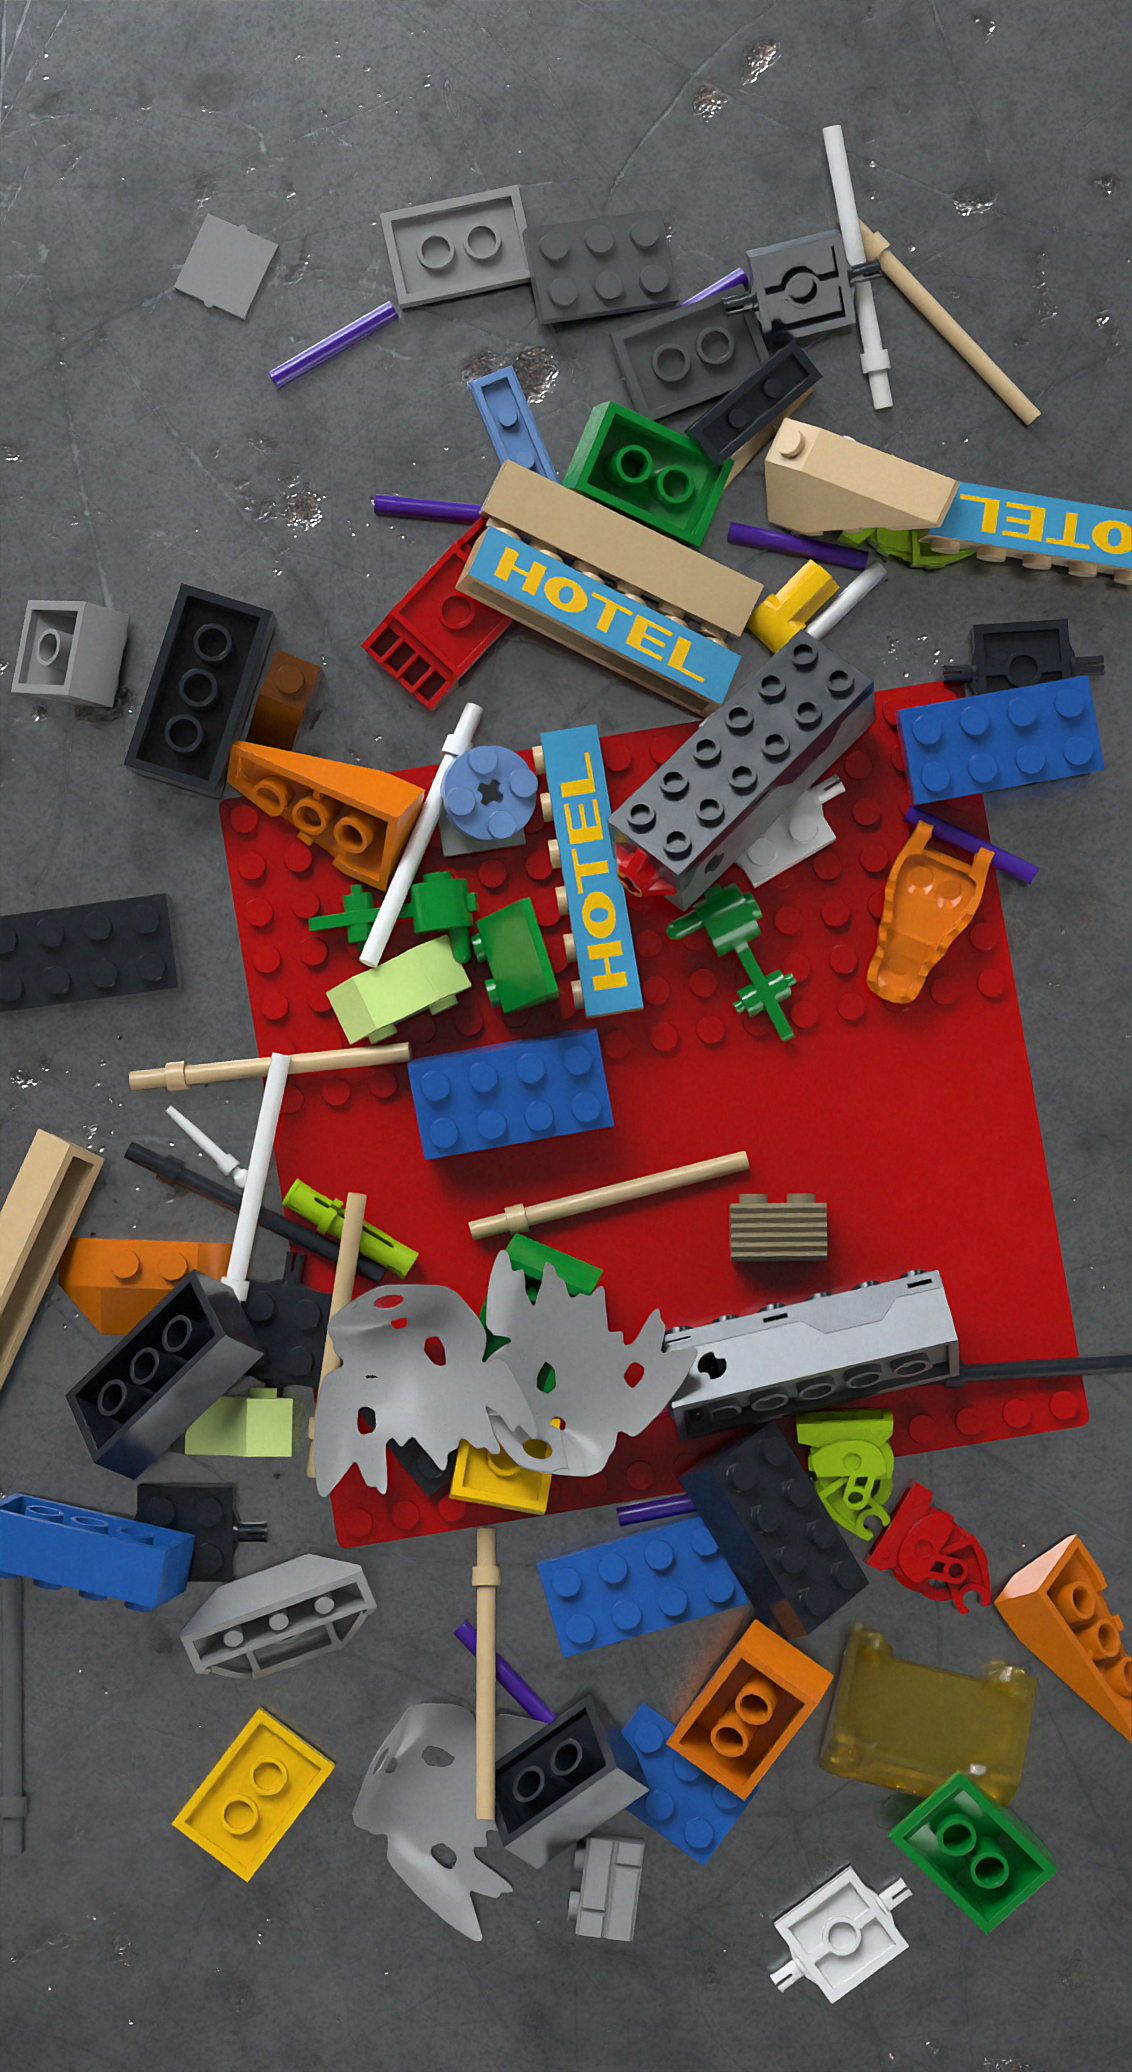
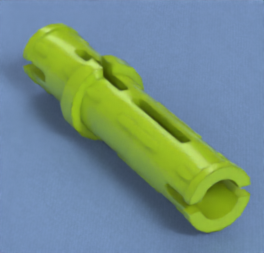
M297 1178L281 1205L288 1207L317 1225L316 1230L323 1235L328 1232L341 1239L346 1210L342 1207L344 1203L337 1198L334 1201L330 1200ZM363 1220L359 1252L404 1279L419 1253L399 1243L391 1236Z

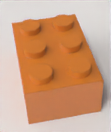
M755 1619L684 1714L666 1744L745 1801L819 1704L834 1675Z

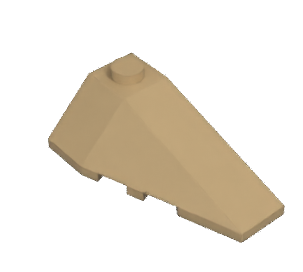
M785 417L764 460L768 522L807 536L823 535V531L844 530L848 534L861 533L862 529L880 527H886L890 531L940 528L960 486L959 482L822 428Z

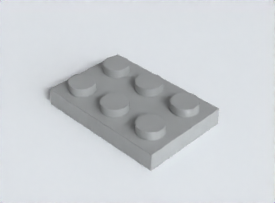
M518 184L380 214L400 309L531 282L522 232L527 228Z

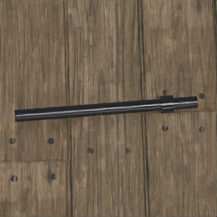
M134 1141L129 1145L124 1158L157 1174V1180L171 1187L177 1184L239 1215L242 1195L186 1168V1162L170 1154L164 1157ZM262 1205L260 1206L257 1225L335 1264L338 1263L340 1244ZM358 1254L355 1274L379 1285L387 1268Z
M1132 1353L963 1364V1360H959L958 1376L917 1386L944 1385V1389H960L965 1387V1383L1132 1373Z

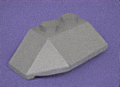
M307 1554L218 1587L179 1631V1635L196 1673L208 1675L212 1672L225 1677L256 1680L344 1648L361 1628L366 1617L374 1612L377 1604L361 1565Z

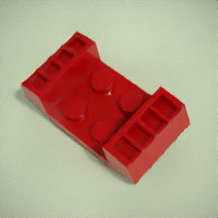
M483 516L460 539L452 544L360 645L429 710H436L458 688V680L514 621L513 618L455 589L476 540L487 529L485 525L488 519Z

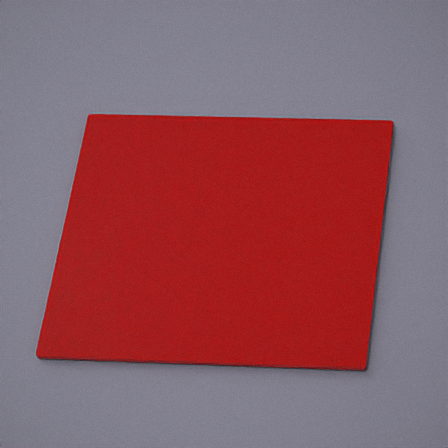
M942 681L875 691L876 721L810 786L813 788L836 774L840 779L839 783L842 782L845 788V792L821 804L823 816L836 836V841L756 888H753L742 868L735 863L713 883H718L723 888L734 882L742 895L750 891L763 917L756 920L762 935L747 942L764 976L779 969L783 976L792 973L796 980V984L790 986L793 995L778 1003L795 1036L784 1043L781 1041L765 1010L752 1017L748 1015L746 1010L739 1014L735 1010L733 1003L740 1000L737 991L751 984L734 950L718 957L702 927L678 940L668 937L666 933L667 925L693 911L692 906L683 912L662 895L637 897L625 887L624 893L643 1010L586 1019L585 1008L575 1010L571 982L578 981L580 978L577 961L567 962L563 938L564 934L572 933L569 914L562 916L559 914L555 888L563 887L564 881L562 869H552L548 841L556 839L554 821L544 822L540 794L549 793L546 774H536L533 750L531 748L513 751L527 763L538 781L536 805L532 816L523 827L526 845L444 858L439 824H436L411 884L424 883L423 875L450 871L452 879H468L469 892L478 894L480 911L472 912L474 927L468 929L471 958L467 963L462 964L472 986L455 995L458 1004L436 1015H432L430 1009H427L394 1025L398 1033L372 1045L367 1037L350 1044L326 992L351 977L374 967L359 961L362 952H358V944H348L347 928L310 932L308 918L345 913L343 896L351 894L350 886L362 885L363 893L372 892L374 908H381L387 892L344 874L332 864L335 857L315 842L308 846L297 837L300 830L281 815L270 816L246 796L221 801L219 804V815L259 1058L272 1057V1052L293 1055L410 1042L412 1059L592 1026H596L614 1126L428 1160L424 1158L407 1067L408 1062L287 1074L273 1142L282 1202L297 1178L330 1200L334 1201L337 1198L344 1203L342 1207L345 1209L349 1192L365 1194L367 1199L363 1220L391 1236L399 1243L419 1253L404 1279L388 1268L379 1285L355 1274L351 1302L366 1292L385 1285H438L455 1291L479 1317L488 1294V1286L495 1259L501 1250H506L514 1235L511 1236L510 1231L473 1241L468 1222L505 1213L504 1208L523 1203L525 1208L745 1151L750 1169L529 1226L530 1231L520 1233V1235L604 1270L597 1288L603 1286L605 1290L609 1332H623L624 1345L633 1344L645 1322L656 1309L660 1310L661 1321L666 1326L665 1332L678 1326L696 1328L709 1325L720 1316L729 1314L738 1315L739 1317L758 1313L761 1308L770 1304L783 1303L786 1306L805 1302L809 1296L816 1293L831 1292L833 1295L851 1291L854 1286L862 1282H889L899 1279L906 1272L923 1269L927 1272L939 1270L958 1337L959 1360H963V1364L1079 1357L995 867L992 865L989 867L983 895L970 923L952 941L938 963L931 968L920 992L912 1002L900 1004L885 1000L871 991L866 981L869 965L877 948L878 931L885 903L886 883L897 856L915 830V827L903 822L910 805L913 804L910 803L894 711L966 698L963 683L943 685ZM704 720L599 737L611 814L699 729V725ZM441 763L386 773L425 789L424 805L432 786L431 780L435 779ZM983 793L913 805L991 843ZM933 836L925 845L971 866L974 862V856ZM409 891L403 905L411 903ZM703 894L695 902L704 898ZM530 897L559 990L560 999L505 1016L502 1006L492 1008L484 982L493 979L488 960L478 962L470 935L479 933L477 921L521 899ZM413 918L397 920L378 965L403 954L413 947L446 934L450 939L449 932L416 935ZM266 1076V1077H262L263 1086H264V1091H265L267 1076ZM739 1194H768V1203H787V1194H816V1203L827 1204V1261L730 1262L729 1204H739ZM283 1206L286 1218L338 1244L341 1243V1239L328 1232L323 1235L316 1230L317 1225L297 1212ZM289 1241L290 1251L307 1254L301 1282L308 1284L316 1290L333 1293L337 1264ZM358 1252V1254H360V1255H362V1256H364V1257H366V1258L372 1260L371 1258L367 1257L366 1255L362 1254L361 1252ZM396 1294L382 1296L374 1302V1306L378 1308L395 1307L401 1304L404 1298ZM407 1318L392 1320L391 1325L395 1329L404 1328L407 1325ZM439 1337L427 1338L424 1352L435 1365H446L445 1348ZM637 1362L629 1365L624 1378L631 1388H634L642 1379L644 1367ZM1082 1376L965 1383V1387L960 1389H944V1385L916 1386L816 1409L891 1407L893 1434L888 1440L894 1457L1081 1427L1089 1421ZM313 1388L314 1401L316 1407L318 1389ZM358 1412V1431L363 1435L372 1433L374 1430ZM796 1414L775 1419L803 1470L810 1472L808 1469L807 1452L810 1451V1445L798 1443ZM670 1416L653 1420L640 1434L634 1437L622 1431L618 1432L615 1449L601 1472L588 1477L552 1474L544 1515L451 1499L449 1495L452 1478L428 1497L386 1446L387 1490L384 1495L376 1487L367 1486L356 1462L352 1463L330 1492L337 1542L343 1548H352L683 1493L686 1491L678 1477L741 1428L679 1442L674 1420L672 1421ZM554 1417L561 1419L559 1428L564 1430L566 1422L560 1417Z

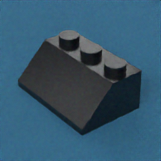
M591 1694L495 1762V1823L503 1847L536 1869L542 1867L650 1790L636 1752L595 1697Z

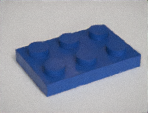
M643 1701L621 1733L636 1752L650 1790L625 1807V1809L704 1866L760 1787L757 1784L744 1801L672 1749L666 1742L677 1725Z

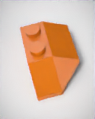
M70 1237L59 1260L58 1285L101 1334L127 1335L193 1269L221 1282V1277L227 1276L233 1243ZM250 1259L246 1274L248 1278L250 1276Z

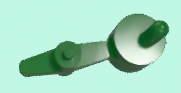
M450 871L423 875L424 883L410 886L411 903L402 905L397 920L413 918L416 935L449 932L453 958L457 963L465 964L471 958L468 929L474 927L472 912L480 911L478 894L469 892L468 879H452ZM362 885L350 886L351 894L343 896L345 913L308 918L310 932L347 928L348 944H358V952H362L380 908H374L372 892L363 893Z
M734 882L723 888L718 883L711 885L703 893L704 898L691 905L693 911L667 925L666 933L669 938L678 940L702 927L718 957L734 950L751 984L737 991L740 1000L733 1003L735 1010L738 1014L746 1010L750 1017L765 1010L781 1041L784 1043L795 1036L778 1003L793 995L790 986L796 984V980L792 973L783 976L779 969L764 976L747 942L762 935L756 920L763 917L750 891L742 895Z

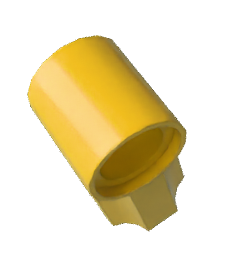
M810 559L776 595L772 593L752 612L746 626L776 654L801 628L804 630L807 627L805 624L840 587L827 571Z

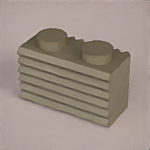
M739 1194V1204H729L730 1262L827 1261V1204L816 1203V1194H787V1203H768V1194Z

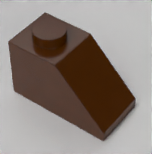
M276 650L260 689L245 742L293 752L325 675L322 668Z

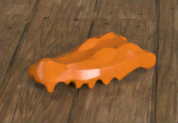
M919 820L913 834L897 856L889 874L885 888L884 909L878 931L877 948L869 965L866 978L867 985L871 991L885 1000L900 1004L910 1003L917 997L931 968L938 963L952 941L970 923L979 906L987 873L995 855V852L980 847L974 856V862L971 866L925 845L931 838L934 826L922 820Z

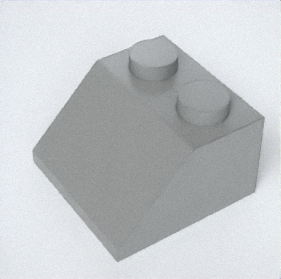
M28 600L11 692L81 706L113 708L114 697L119 686L118 676L123 649L127 642V628L130 615L84 601Z

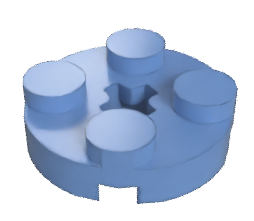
M496 745L478 746L457 756L448 765L441 780L440 794L447 811L446 816L450 824L458 832L478 841L508 838L521 830L529 821L536 805L538 781L527 763L515 752ZM493 781L497 785L496 791L500 794L498 802L491 801L485 806L481 803L483 795L477 789L480 783L488 785Z

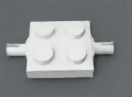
M836 774L813 788L809 787L734 862L742 868L753 888L836 841V836L823 816L821 805L836 795L845 792V788L842 782L839 783L840 779Z
M850 1865L774 1922V1926L789 1945L793 1960L773 1975L771 1974V1979L775 1985L777 1984L778 1989L784 1992L786 1988L805 1975L808 1979L818 1984L833 2004L909 1947L905 1938L894 1925L890 1910L910 1895L912 1896L913 1893L906 1886L902 1878H899L897 1882L878 1895L875 1891L865 1886Z

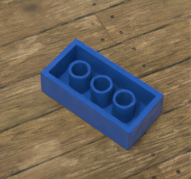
M1088 675L894 711L910 803L913 805L1105 770Z
M596 1026L416 1058L409 1061L407 1065L425 1160L614 1126Z
M15 1493L0 1500V1578L14 1579L17 1578V1575L33 1578V1584L40 1588L59 1590L62 1589V1586L78 1589V1595L85 1599L105 1601L108 1597L125 1601L124 1606L128 1609L151 1612L153 1608L167 1603L172 1598L186 1591L196 1535Z
M699 1513L537 1561V1569L564 1658L749 1604L745 1591Z

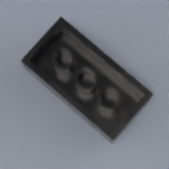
M181 583L123 764L129 771L220 799L228 774L231 744L235 740H239L277 619L273 611Z
M166 893L0 916V1017L184 991L172 899Z
M193 1269L65 1397L94 1463L135 1480L264 1355V1352L233 1288Z
M775 1420L739 1429L678 1477L763 1624L784 1640L809 1635L870 1584Z

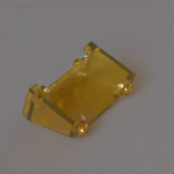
M851 1632L847 1640L823 1740L819 1767L823 1771L837 1777L922 1798H928L956 1771L961 1770L1005 1807H1008L1021 1783L1038 1678L1028 1676L1025 1671L1013 1666H1001L997 1671L990 1672L985 1680L921 1665L893 1658L894 1648L886 1643L884 1636L878 1633L860 1632L856 1634Z

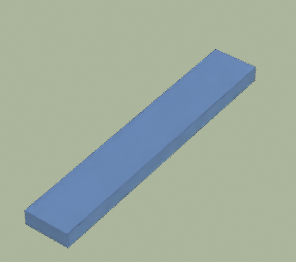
M508 366L468 382L501 466L503 462L509 459L560 484L513 366ZM559 553L556 554L562 559L563 564L569 567L572 566L573 560Z

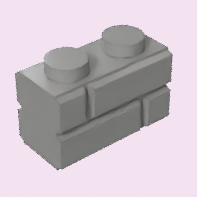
M590 1832L587 1834L586 1844L576 1843L573 1872L582 1873L580 1892L570 1891L567 1920L576 1921L575 1934L633 1941L645 1847L644 1839Z

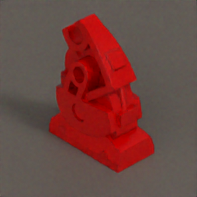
M910 1479L890 1513L891 1522L886 1527L882 1526L862 1561L880 1571L889 1569L893 1577L900 1584L910 1590L920 1592L931 1600H952L955 1609L962 1615L969 1613L968 1608L963 1603V1597L968 1591L974 1590L978 1592L980 1606L990 1605L991 1589L987 1567L989 1562L984 1549L980 1547L974 1534L968 1533L953 1520L954 1516L941 1508L937 1510L930 1505L933 1492ZM931 1579L944 1581L947 1587L937 1588L930 1585L929 1582Z

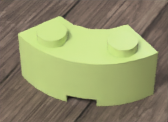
M446 934L413 947L377 967L353 976L326 992L349 1043L353 1044L368 1037L373 1045L398 1033L394 1025L427 1009H430L432 1015H436L458 1004L455 995L472 985L462 964L457 963L453 958L450 939Z
M248 1388V1396L222 1395L171 1444L170 1452L189 1455L292 1457L293 1399L278 1398L277 1388Z

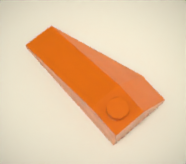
M235 740L231 744L227 782L270 816L281 815L300 830L297 835L299 839L308 846L313 842L317 843L335 857L332 864L344 874L384 892L388 891L421 813L425 789L380 770Z
M1077 1534L1071 1535L1015 1573L994 1604L1019 1641L1132 1743V1657L1127 1656L1119 1632L1125 1628L1119 1614L1111 1616L1101 1591L1108 1587L1102 1571Z

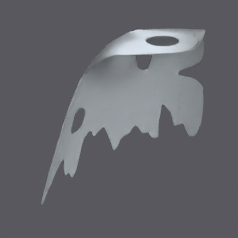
M501 1250L495 1259L488 1286L486 1326L493 1335L508 1337L511 1342L496 1350L486 1362L497 1358L507 1364L532 1412L538 1432V1438L536 1439L549 1444L552 1449V1455L545 1459L529 1456L523 1450L522 1445L526 1440L532 1438L520 1425L517 1426L515 1431H511L500 1414L486 1406L493 1433L507 1454L519 1466L525 1469L548 1474L582 1477L599 1473L605 1467L609 1456L615 1449L618 1432L622 1431L634 1437L640 1434L662 1412L693 1366L698 1355L697 1349L693 1347L662 1353L661 1349L666 1326L661 1321L659 1309L651 1313L633 1344L624 1345L623 1332H609L604 1287H598L592 1295L588 1296L580 1293L571 1298L565 1281L557 1276L555 1267L548 1262L544 1265L542 1283L537 1294L536 1303L533 1306L525 1291L524 1270L512 1271L509 1255L505 1250ZM544 1362L551 1364L555 1370L556 1387L548 1394L537 1388L538 1373ZM637 1362L644 1367V1375L634 1388H631L625 1381L624 1374L631 1363ZM554 1417L562 1418L566 1422L565 1429L560 1430V1428L551 1425V1419Z
M385 1285L366 1292L332 1315L327 1329L333 1342V1349L343 1360L344 1364L335 1371L326 1374L320 1387L314 1432V1466L316 1485L320 1496L326 1497L332 1491L353 1462L358 1464L367 1486L376 1487L384 1495L387 1490L386 1444L391 1438L395 1439L398 1445L402 1447L408 1439L414 1437L441 1470H445L449 1452L458 1448L459 1441L462 1438L468 1440L476 1448L485 1447L490 1453L499 1454L501 1452L493 1433L486 1406L498 1412L511 1431H515L517 1426L520 1425L532 1439L538 1438L537 1426L530 1407L507 1364L497 1358L486 1363L482 1362L486 1348L485 1329L477 1315L455 1291L438 1285ZM396 1294L404 1298L403 1302L395 1307L378 1308L374 1306V1302L382 1296ZM407 1318V1325L404 1328L395 1329L391 1325L392 1320ZM439 1337L445 1348L446 1365H435L424 1352L427 1338ZM374 1375L378 1378H366L365 1376ZM362 1407L374 1410L376 1417L374 1431L365 1435L360 1434L357 1427L358 1410Z
M417 1704L407 1709L371 1762L352 1813L354 1824L373 1835H387V1859L391 1867L417 1897L445 1922L468 1938L478 1942L481 1941L482 1934L470 1892L497 1898L501 1893L513 1892V1888L496 1872L480 1862L474 1854V1847H487V1831H498L495 1820H476V1719L467 1708L458 1705ZM509 1714L495 1716V1762L547 1726L548 1723ZM427 1746L439 1747L455 1757V1760L446 1767L429 1766L422 1758V1753ZM388 1748L387 1754L380 1768L373 1775L375 1766L380 1756ZM393 1757L396 1758V1769L392 1773H386L389 1762ZM443 1843L454 1851L457 1857L454 1868L447 1869L441 1866L430 1853L432 1847Z

